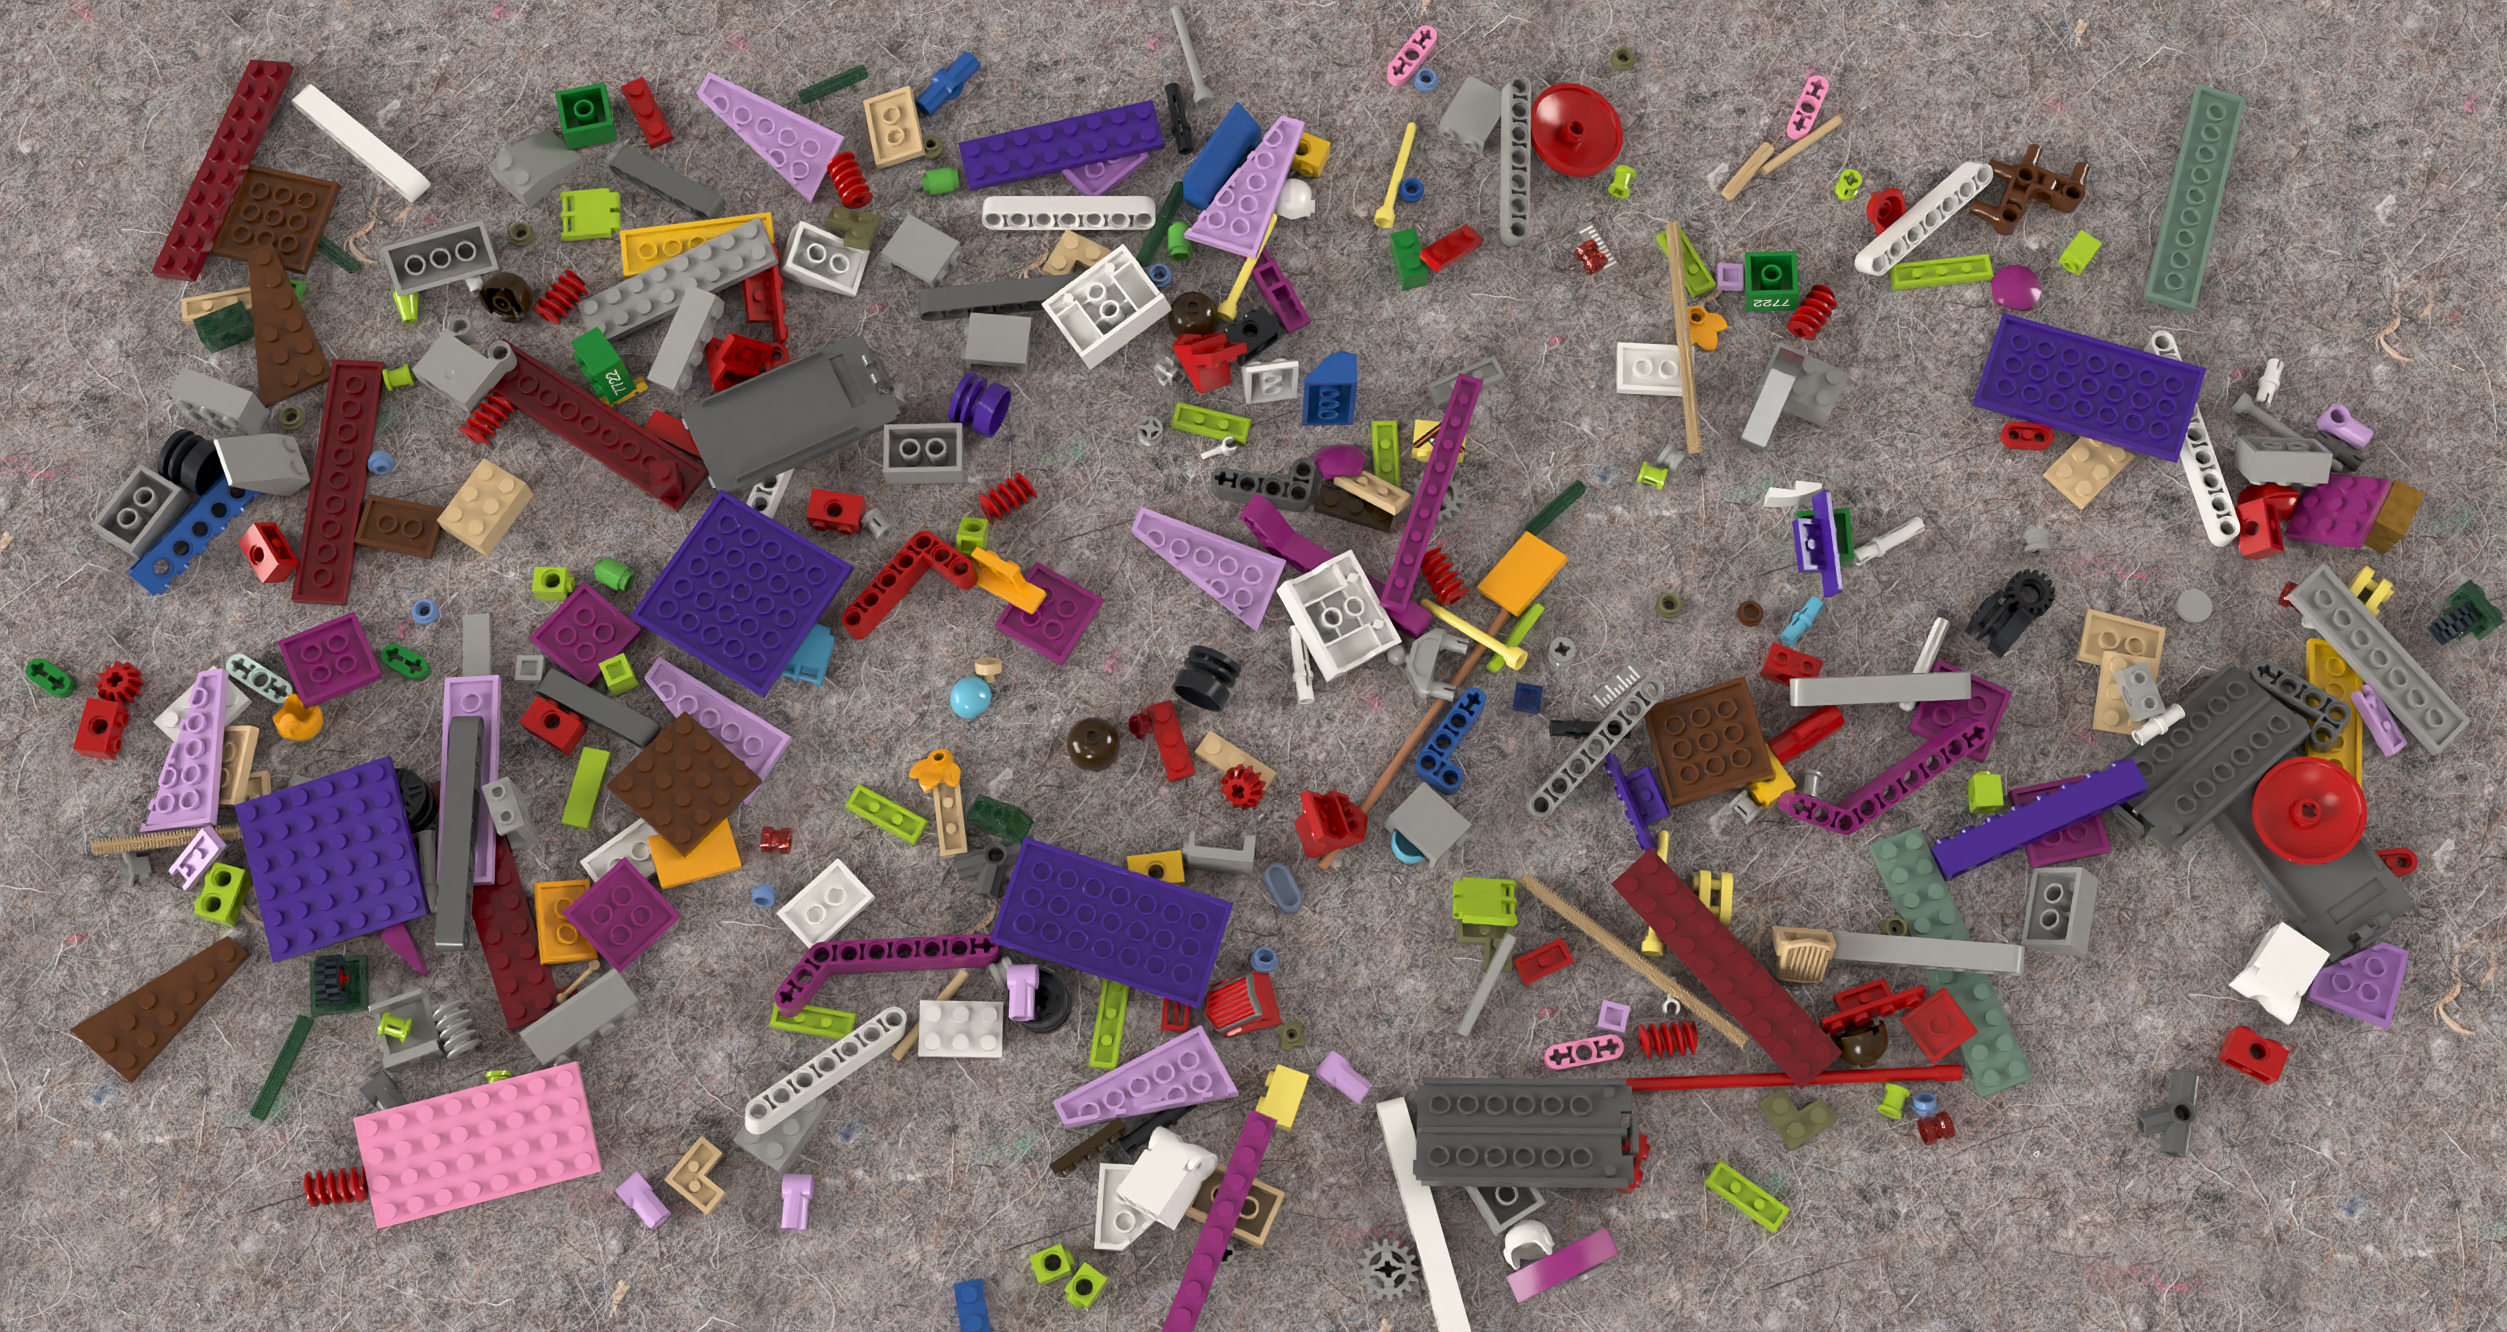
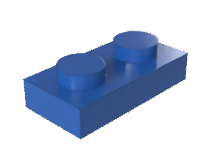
M982 1278L953 1284L961 1332H991Z

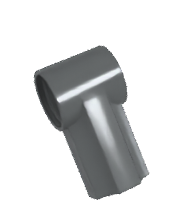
M384 1070L360 1088L368 1101L376 1108L378 1107L380 1111L409 1104L398 1092L399 1088Z

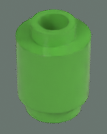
M950 167L926 170V176H922L924 191H929L930 195L954 192V189L960 188L956 168L950 169Z
M1175 222L1168 228V252L1175 261H1187L1194 252L1193 241L1184 237L1185 232L1192 228L1186 222Z
M606 557L603 560L600 559L593 571L597 581L617 591H628L635 579V573L631 571L630 567L610 557Z

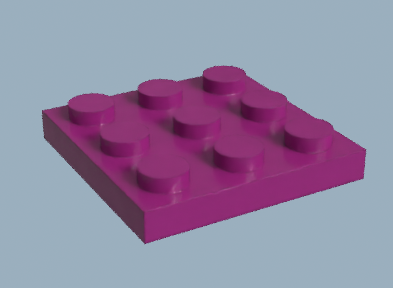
M2329 473L2328 484L2318 483L2315 487H2307L2284 534L2288 540L2361 549L2392 484L2389 479Z
M1036 561L1026 576L1025 581L1044 590L1047 594L1034 614H1030L1008 603L994 626L1000 632L1063 666L1104 601L1101 597Z
M583 582L529 637V640L574 679L591 688L603 675L599 663L624 653L639 638L643 631L586 582Z
M355 612L348 613L277 641L305 710L383 679Z
M1939 659L1932 672L1964 671ZM1971 674V699L1920 701L1908 731L1931 740L1961 718L1972 717L1982 721L1989 727V738L1984 744L1966 755V757L1983 763L2008 705L2012 691ZM1954 741L1950 742L1948 749H1952Z
M2085 775L2012 789L2008 792L2011 805L2013 807L2024 803L2026 806L2035 802L2034 798L2042 793L2049 792L2051 795L2060 791L2059 787L2067 782L2074 781L2076 784L2085 780ZM2100 814L2024 847L2031 869L2108 854L2112 851Z
M626 857L620 860L562 913L619 973L681 917Z

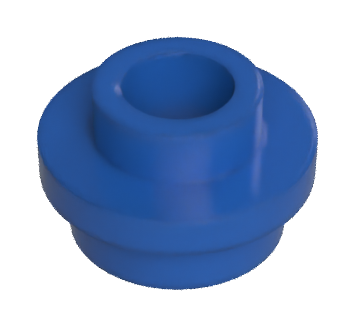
M1416 178L1404 180L1399 187L1400 197L1406 202L1413 203L1419 201L1424 194L1423 184ZM1410 189H1412V190H1414L1416 193H1409V192H1407V191L1410 190Z

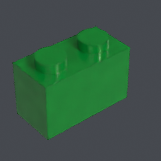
M1412 228L1391 233L1389 248L1402 291L1426 286L1428 269L1426 263L1419 258L1422 249L1416 229Z

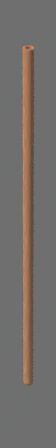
M1503 608L1485 633L1495 638L1512 613ZM1478 642L1448 684L1457 685L1458 689L1488 647ZM1438 698L1361 803L1359 808L1366 815L1446 706L1448 700ZM1341 849L1325 854L1317 864L1318 867L1326 871Z

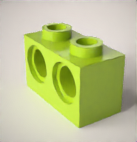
M214 861L212 868L206 873L204 889L195 900L194 913L204 920L234 928L253 881L252 875L244 869ZM231 876L230 883L222 886L223 880ZM221 901L220 908L212 912L213 905Z

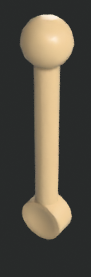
M598 960L590 961L589 968L564 993L558 994L556 1001L560 1004L567 1001V997L592 972L600 969V962Z

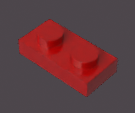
M1561 937L1513 960L1512 964L1524 987L1573 964L1574 960Z

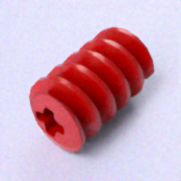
M850 151L834 156L827 164V172L834 183L835 189L838 191V196L843 206L847 209H858L869 204L873 199V194L869 192L870 188L866 184L865 177L862 176L863 172L858 168L859 164L855 160L854 153Z
M565 269V276L560 275L558 277L559 284L553 283L551 285L552 291L547 290L544 293L546 299L539 298V306L533 305L532 307L541 318L549 323L561 325L562 323L558 316L568 317L564 309L574 310L575 307L571 301L580 303L581 299L578 293L585 296L588 294L582 279L569 269Z
M1821 284L1812 286L1811 291L1805 297L1806 299L1802 301L1800 307L1797 308L1790 322L1786 325L1787 329L1797 337L1811 341L1815 340L1817 337L1816 333L1822 330L1821 325L1826 324L1827 318L1832 315V310H1835L1838 306L1834 300L1835 295L1832 290Z
M491 389L493 395L487 394L484 397L486 403L480 402L478 404L480 411L474 410L471 413L474 419L467 418L465 420L467 427L461 426L459 428L465 437L478 445L480 443L490 444L486 437L487 435L496 437V433L492 428H503L499 422L500 419L509 421L505 413L506 411L516 412L512 403L494 389Z
M1015 473L1014 480L1007 478L1005 480L1006 486L998 483L996 485L997 492L992 488L988 489V497L985 494L979 495L981 509L992 525H994L993 516L1003 520V510L1009 515L1012 514L1010 506L1013 505L1018 510L1021 509L1020 500L1028 505V495L1037 499L1034 488L1022 474Z
M1438 547L1425 553L1420 569H1422V576L1427 578V585L1433 586L1431 592L1437 595L1436 601L1439 604H1443V606H1447L1460 600L1469 590L1468 588L1459 589L1464 581L1462 579L1454 580L1459 572L1457 570L1449 571L1454 566V563H1445L1444 561L1449 557V554H1440L1439 552L1442 548Z
M1686 1020L1682 1021L1680 1028L1677 1022L1673 1021L1670 1023L1669 1029L1666 1023L1661 1022L1658 1030L1655 1024L1650 1023L1647 1031L1644 1025L1639 1024L1638 1044L1640 1052H1645L1647 1058L1651 1059L1653 1051H1656L1658 1057L1662 1058L1664 1050H1667L1669 1056L1673 1057L1675 1049H1678L1680 1055L1684 1056L1685 1049L1689 1048L1691 1054L1695 1055L1698 1045L1695 1021H1692L1691 1027Z
M364 1166L362 1167L361 1174H358L356 1167H351L350 1175L348 1176L345 1168H340L338 1177L335 1176L333 1169L328 1170L327 1178H324L322 1170H317L315 1179H313L310 1171H307L304 1176L305 1194L312 1207H318L320 1204L328 1206L332 1202L334 1204H341L343 1201L353 1203L354 1200L364 1202L368 1195L369 1188Z

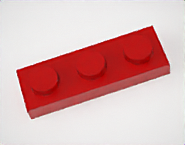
M641 77L620 86L651 150L673 141L672 133L644 78Z
M1464 224L1424 248L1419 258L1438 273L1479 248L1484 239L1473 228Z
M1172 700L1147 706L1146 709L1149 711V717L1153 722V733L1169 783L1195 776Z

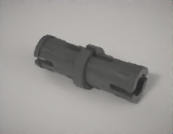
M2322 429L2313 437L2333 453V458L2354 472L2365 459L2346 447L2345 442L2337 441Z

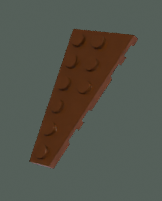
M272 243L247 253L260 402L265 408H269L328 382L331 370Z
M227 936L73 1027L70 1031L125 1079L133 1083L249 958L250 954Z

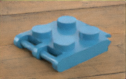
M816 624L781 675L791 677L793 681H809L815 683L816 686L822 687L836 641L835 636H832V627Z

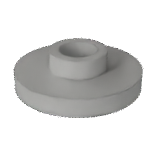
M2189 589L2178 597L2176 609L2180 617L2185 621L2201 623L2211 615L2213 605L2210 597L2205 592L2198 589Z

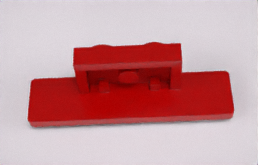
M771 243L779 263L766 269V271L757 273L742 281L746 322L771 323L773 342L784 343L788 338V326L784 324L783 315L786 311V304L781 297L783 278L779 275L778 269L781 256L780 252L776 250V243Z
M1881 978L1834 994L1832 1000L1839 1013L1821 1019L1820 1028L1825 1034L1835 1035L1842 1032L1846 1027L1852 1025L1862 1026L1879 1016L1883 1018L1891 1016L1899 1009L1905 1007L1907 1009L1915 1008L1923 1001L1926 990L1921 985L1893 995L1885 978Z

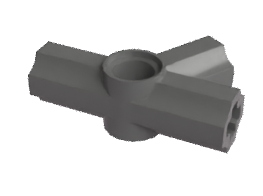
M1032 834V835L1025 836V837L1034 839V838H1033V834ZM1024 837L1004 843L993 842L987 845L986 848L955 856L954 859L960 880L979 875L974 893L982 898L998 900L1006 868L1015 865ZM996 852L1004 855L1003 859L999 862L989 860L990 856Z
M2173 1071L2168 1104L2135 1114V1123L2143 1137L2163 1132L2160 1152L2166 1156L2174 1158L2187 1157L2191 1126L2197 1115L2195 1100L2199 1076L2193 1072ZM2176 1108L2183 1111L2184 1120H2180L2176 1116Z

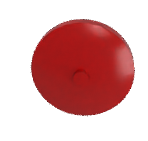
M1561 83L1544 90L1532 104L1531 145L1537 155L1552 169L1572 177H1590L1606 170L1617 158L1623 142L1622 125L1612 105L1595 90L1580 84Z
M2297 757L2276 765L2261 779L2253 794L2251 816L2257 835L2271 852L2291 863L2314 866L2337 860L2357 844L2366 826L2367 804L2358 782L2340 765L2318 757Z

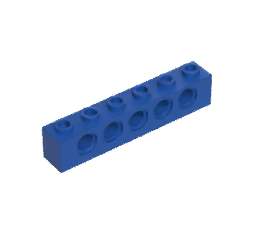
M224 472L126 573L153 596L157 593L161 595L170 587L171 582L169 580L176 573L181 575L190 566L188 561L195 554L197 556L201 555L209 547L207 542L214 535L218 537L226 530L228 520L232 516L237 518L246 509L244 504L251 497L253 499L257 498L262 492L242 488L241 495L233 498L230 494L231 486H229ZM221 502L224 507L223 513L219 516H213L211 513L212 505ZM198 521H202L205 525V531L201 535H194L192 532L193 525ZM180 540L186 543L185 552L175 554L173 551L174 544ZM159 560H165L168 565L167 570L160 574L156 573L154 570L155 563Z

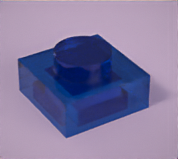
M1517 682L1512 710L1538 714L1543 686Z

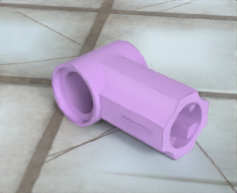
M2339 404L2331 406L2317 420L2319 430L2322 429L2328 435H2336L2359 451L2364 448L2373 435L2371 429L2350 417L2348 409Z
M1037 964L1008 965L1007 985L1010 990V1020L1029 1021L1034 1019L1035 989H1038L1039 984Z
M1334 1051L1329 1052L1314 1072L1322 1082L1332 1088H1337L1357 1105L1373 1086L1350 1068V1064Z
M636 1171L615 1191L631 1209L634 1208L647 1226L653 1230L665 1222L671 1212L654 1194L653 1188L648 1181Z
M784 1174L782 1182V1198L784 1199L782 1229L807 1231L809 1200H812L814 1192V1175Z

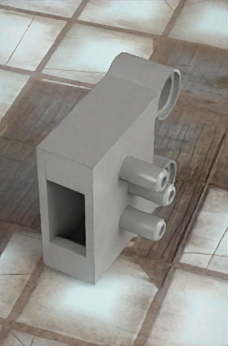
M455 315L449 319L446 330L414 366L412 371L420 382L471 414L505 373L515 368L517 358L510 345L504 341H496L489 346L488 359L469 347L477 338L476 330L467 316ZM466 328L464 332L458 333L459 330ZM507 354L503 359H498L501 355Z

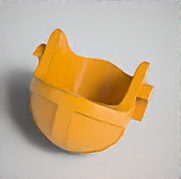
M291 693L287 696L283 707L273 716V721L277 732L283 738L302 742L313 739L320 732L323 725V714L319 705L305 710L300 696L296 693Z

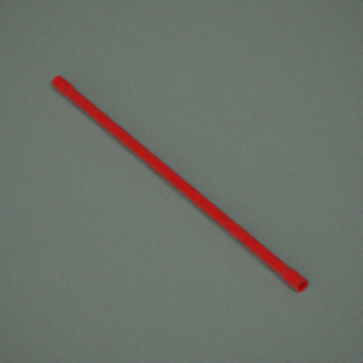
M1946 1064L1930 1067L1825 1070L1817 1075L1808 1085L1930 1080L1937 1082L1961 1081L1962 1067L1960 1064ZM1785 1072L1613 1078L1626 1079V1086H1632V1092L1797 1086Z

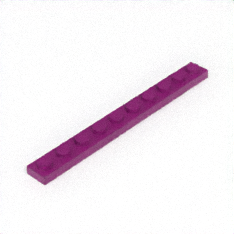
M1461 373L1458 374L1379 606L1403 614L1406 611L1484 380Z
M1250 1110L1161 1332H1193L1278 1121L1277 1119L1256 1110Z

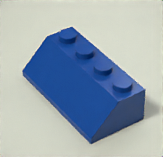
M1236 102L1183 176L1184 202L1202 212L1210 206L1216 194L1235 171L1240 168L1244 157L1255 151L1263 141L1261 139L1262 128L1240 103Z
M1347 351L1330 354L1304 378L1302 426L1353 425L1358 383L1357 354H1350Z

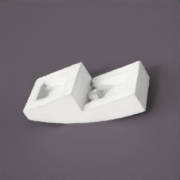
M1796 481L1792 490L1769 487L1765 496L1764 507H1787L1809 502L1812 500V496L1820 492L1822 483Z

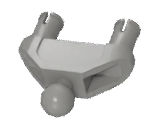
M1436 628L1413 641L1410 652H1407L1401 645L1393 646L1388 650L1387 658L1393 665L1407 663V676L1420 698L1427 699L1432 696L1453 702L1457 685L1434 681L1433 676L1440 652L1448 650L1467 655V649L1470 644L1469 638L1447 634L1448 632L1445 629Z

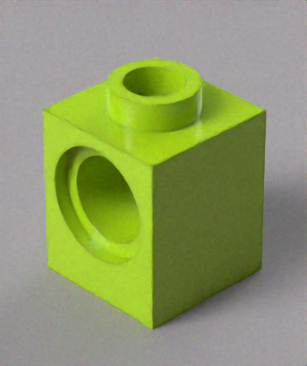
M2081 229L2058 262L2067 271L2079 276L2096 255L2102 243Z
M962 516L957 532L956 550L965 557L972 558L971 554L976 547L985 551L988 541V520Z
M534 567L532 593L537 600L565 601L570 596V592H574L575 579L566 567ZM553 581H560L556 587L549 588Z
M624 653L599 663L607 685L614 696L640 686Z
M1990 771L1976 772L1969 779L1967 789L1970 813H1997L2004 806L2000 774L1991 775Z
M1061 1243L1029 1256L1040 1286L1072 1274L1070 1266L1075 1265L1069 1248L1063 1250ZM1050 1257L1061 1259V1266L1058 1270L1049 1271L1046 1269V1261Z
M1084 1262L1064 1289L1065 1293L1069 1295L1066 1300L1079 1310L1082 1306L1089 1310L1109 1281L1105 1276ZM1082 1281H1089L1093 1285L1091 1293L1086 1296L1077 1293V1286Z

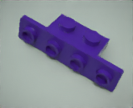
M1824 490L1812 496L1814 519H1796L1792 521L1798 572L1821 573L1824 597L1831 598L1843 592V577L1841 576L1840 553L1836 539L1837 528L1833 515L1834 504L1831 499L1830 490Z
M1608 752L1605 756L1606 762H1604V767L1609 776L1614 777L1617 784L1614 787L1615 792L1621 801L1624 800L1627 807L1625 815L1629 823L1634 825L1638 832L1636 840L1642 850L1648 851L1652 848L1656 852L1657 847L1648 826L1671 816V813L1649 766H1646L1625 776L1616 754Z

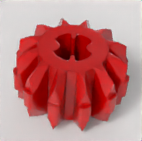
M115 660L113 667L105 665V673H97L101 680L94 683L95 687L99 689L97 692L98 696L107 701L119 702L123 706H125L126 700L130 703H135L133 696L135 694L142 695L139 687L145 685L144 680L140 678L142 676L141 671L134 668L129 662L122 664L120 661Z
M1243 763L1238 764L1236 767H1230L1220 781L1223 785L1220 793L1227 795L1224 802L1231 801L1233 802V809L1240 806L1243 811L1248 810L1250 807H1256L1266 793L1263 790L1266 782L1259 780L1262 772L1255 774L1253 772V765L1245 768Z

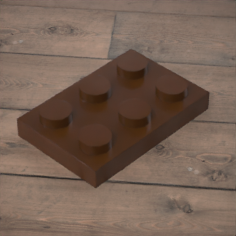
M369 494L354 542L357 546L433 560L442 527L437 519L445 508Z

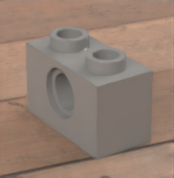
M2147 661L2113 672L2132 722L2141 721L2166 712Z

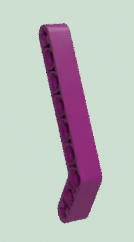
M1259 494L1252 496L1239 515L1240 519L1271 555L1286 560V564L1303 574L1336 557V555L1295 532L1273 504ZM1365 573L1380 601L1385 584ZM1410 599L1404 614L1384 608L1394 628L1413 639L1420 638L1433 618L1427 609Z
M1972 717L1961 718L1836 805L1789 789L1780 795L1778 800L1779 807L1783 812L1796 819L1842 835L1853 834L1984 744L1990 735L1989 727L1986 723ZM1954 741L1952 749L1948 751L1950 742ZM1932 755V761L1927 766L1926 761ZM1908 771H1910V776H1909V778L1905 781V780H1904L1905 774H1906ZM1888 786V792L1883 796V789ZM1867 801L1865 809L1861 811L1862 803ZM1794 802H1796V803L1799 802V803L1803 804L1802 809L1799 808V807L1793 806V803H1794ZM1821 807V814L1815 818L1816 810ZM1845 815L1844 823L1839 826L1840 818Z
M991 934L818 942L812 945L775 993L774 1000L782 1016L793 1018L802 1012L803 1008L830 975L988 967L991 963L997 964L1001 958L999 944L990 942ZM959 948L967 950L963 955L954 954ZM972 948H976V954H973ZM986 948H990L989 953H985ZM933 949L939 951V953L933 957L926 955L930 950ZM903 951L912 952L907 958L899 957ZM877 952L884 953L880 959L871 958ZM853 953L857 955L853 960H844L848 954ZM821 955L829 956L824 962L816 961ZM805 976L812 977L811 981L806 984L799 983Z

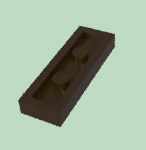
M1324 485L1321 486L1314 512L1389 533L1394 518L1393 514L1355 494Z
M1120 1117L1051 1163L1049 1167L1057 1178L1060 1175L1063 1178L1067 1177L1077 1169L1076 1164L1084 1158L1088 1162L1101 1153L1100 1147L1106 1143H1109L1111 1146L1118 1142L1119 1139H1122L1124 1137L1122 1132L1126 1130V1126Z

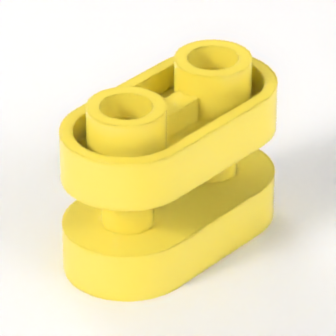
M2365 565L2347 588L2356 598L2364 587L2371 591L2364 601L2358 600L2376 617L2380 611L2377 609V606L2380 602L2384 604L2394 591L2390 589L2393 584L2385 578H2382L2378 583L2371 579L2375 571Z
M1699 870L1698 875H1693L1692 891H1696V896L1724 926H1729L1732 912L1733 873L1721 872L1719 880L1711 879V871ZM1711 890L1718 891L1717 906H1710Z

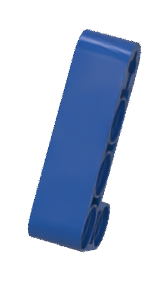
M1470 688L1463 693L1419 753L1416 760L1415 772L1417 776L1445 795L1456 794L1461 787L1463 774L1448 759L1484 710L1486 697L1478 688ZM1473 700L1477 701V704H1473L1468 713L1466 711L1468 703L1473 702ZM1459 719L1465 726L1456 728L1451 722ZM1445 740L1450 746L1446 749H1441L1437 746L1436 742ZM1423 761H1430L1435 767L1427 770L1421 766V763ZM1445 776H1453L1457 782L1453 785H1448L1444 782L1443 778Z

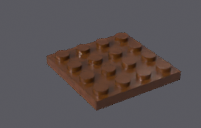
M250 164L210 252L215 256L248 262L247 253L272 243L286 271L307 275L341 186L338 182Z
M1745 676L1656 703L1644 715L1671 809L1775 777Z
M684 711L606 786L685 858L762 783V779Z

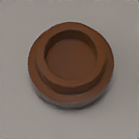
M1745 601L1737 609V618L1745 626H1756L1763 618V609L1754 601Z

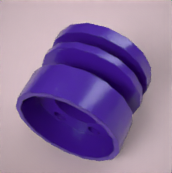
M969 371L961 379L954 392L949 407V421L953 423L960 422L966 428L973 422L974 432L992 438L1005 419L1011 402L1012 391L1010 388L996 382L991 383L987 388V378H978L977 374Z

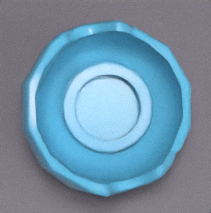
M968 676L959 680L951 691L950 704L952 710L962 718H976L977 715L986 711L990 705L992 698L990 687L982 678L976 676Z
M1397 829L1394 831L1391 848L1399 860L1404 863L1414 864L1427 857Z

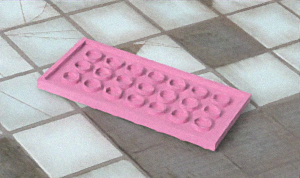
M578 1061L353 1118L377 1229L603 1171Z

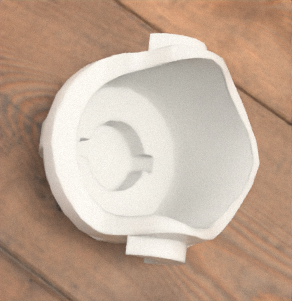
M1287 179L1274 213L1277 216L1280 215L1289 219H1297L1304 216L1310 219L1311 213H1315V200H1311L1312 192L1308 184L1299 179Z
M1522 1219L1515 1223L1506 1234L1503 1252L1506 1261L1515 1270H1518L1520 1268V1258L1534 1260L1546 1255L1549 1256L1552 1254V1246L1555 1243L1552 1241V1237L1544 1224L1535 1220Z

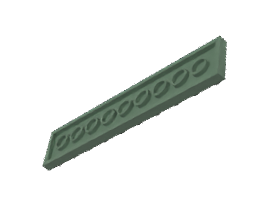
M2197 84L2194 89L2143 300L2191 314L2195 310L2246 97Z
M1920 827L1874 842L1868 846L1895 909L1907 924L1910 937L1971 941ZM1923 969L1933 994L1945 987L1979 1032L1959 1046L1958 1049L1980 1098L2034 1078L1987 974Z

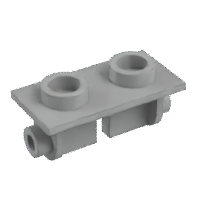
M120 828L119 832L121 839H123V836L125 839L126 836L130 839V835L132 838L133 835L137 838V834L139 837L142 834L139 833V829H131L125 835L123 828ZM146 848L144 850L138 849L137 851L131 850L130 852L128 850L127 852H117L118 855H123L124 863L120 864L123 880L128 879L130 888L133 887L134 880L139 879L141 883L151 880L152 870L148 856L137 857L136 855L146 853Z

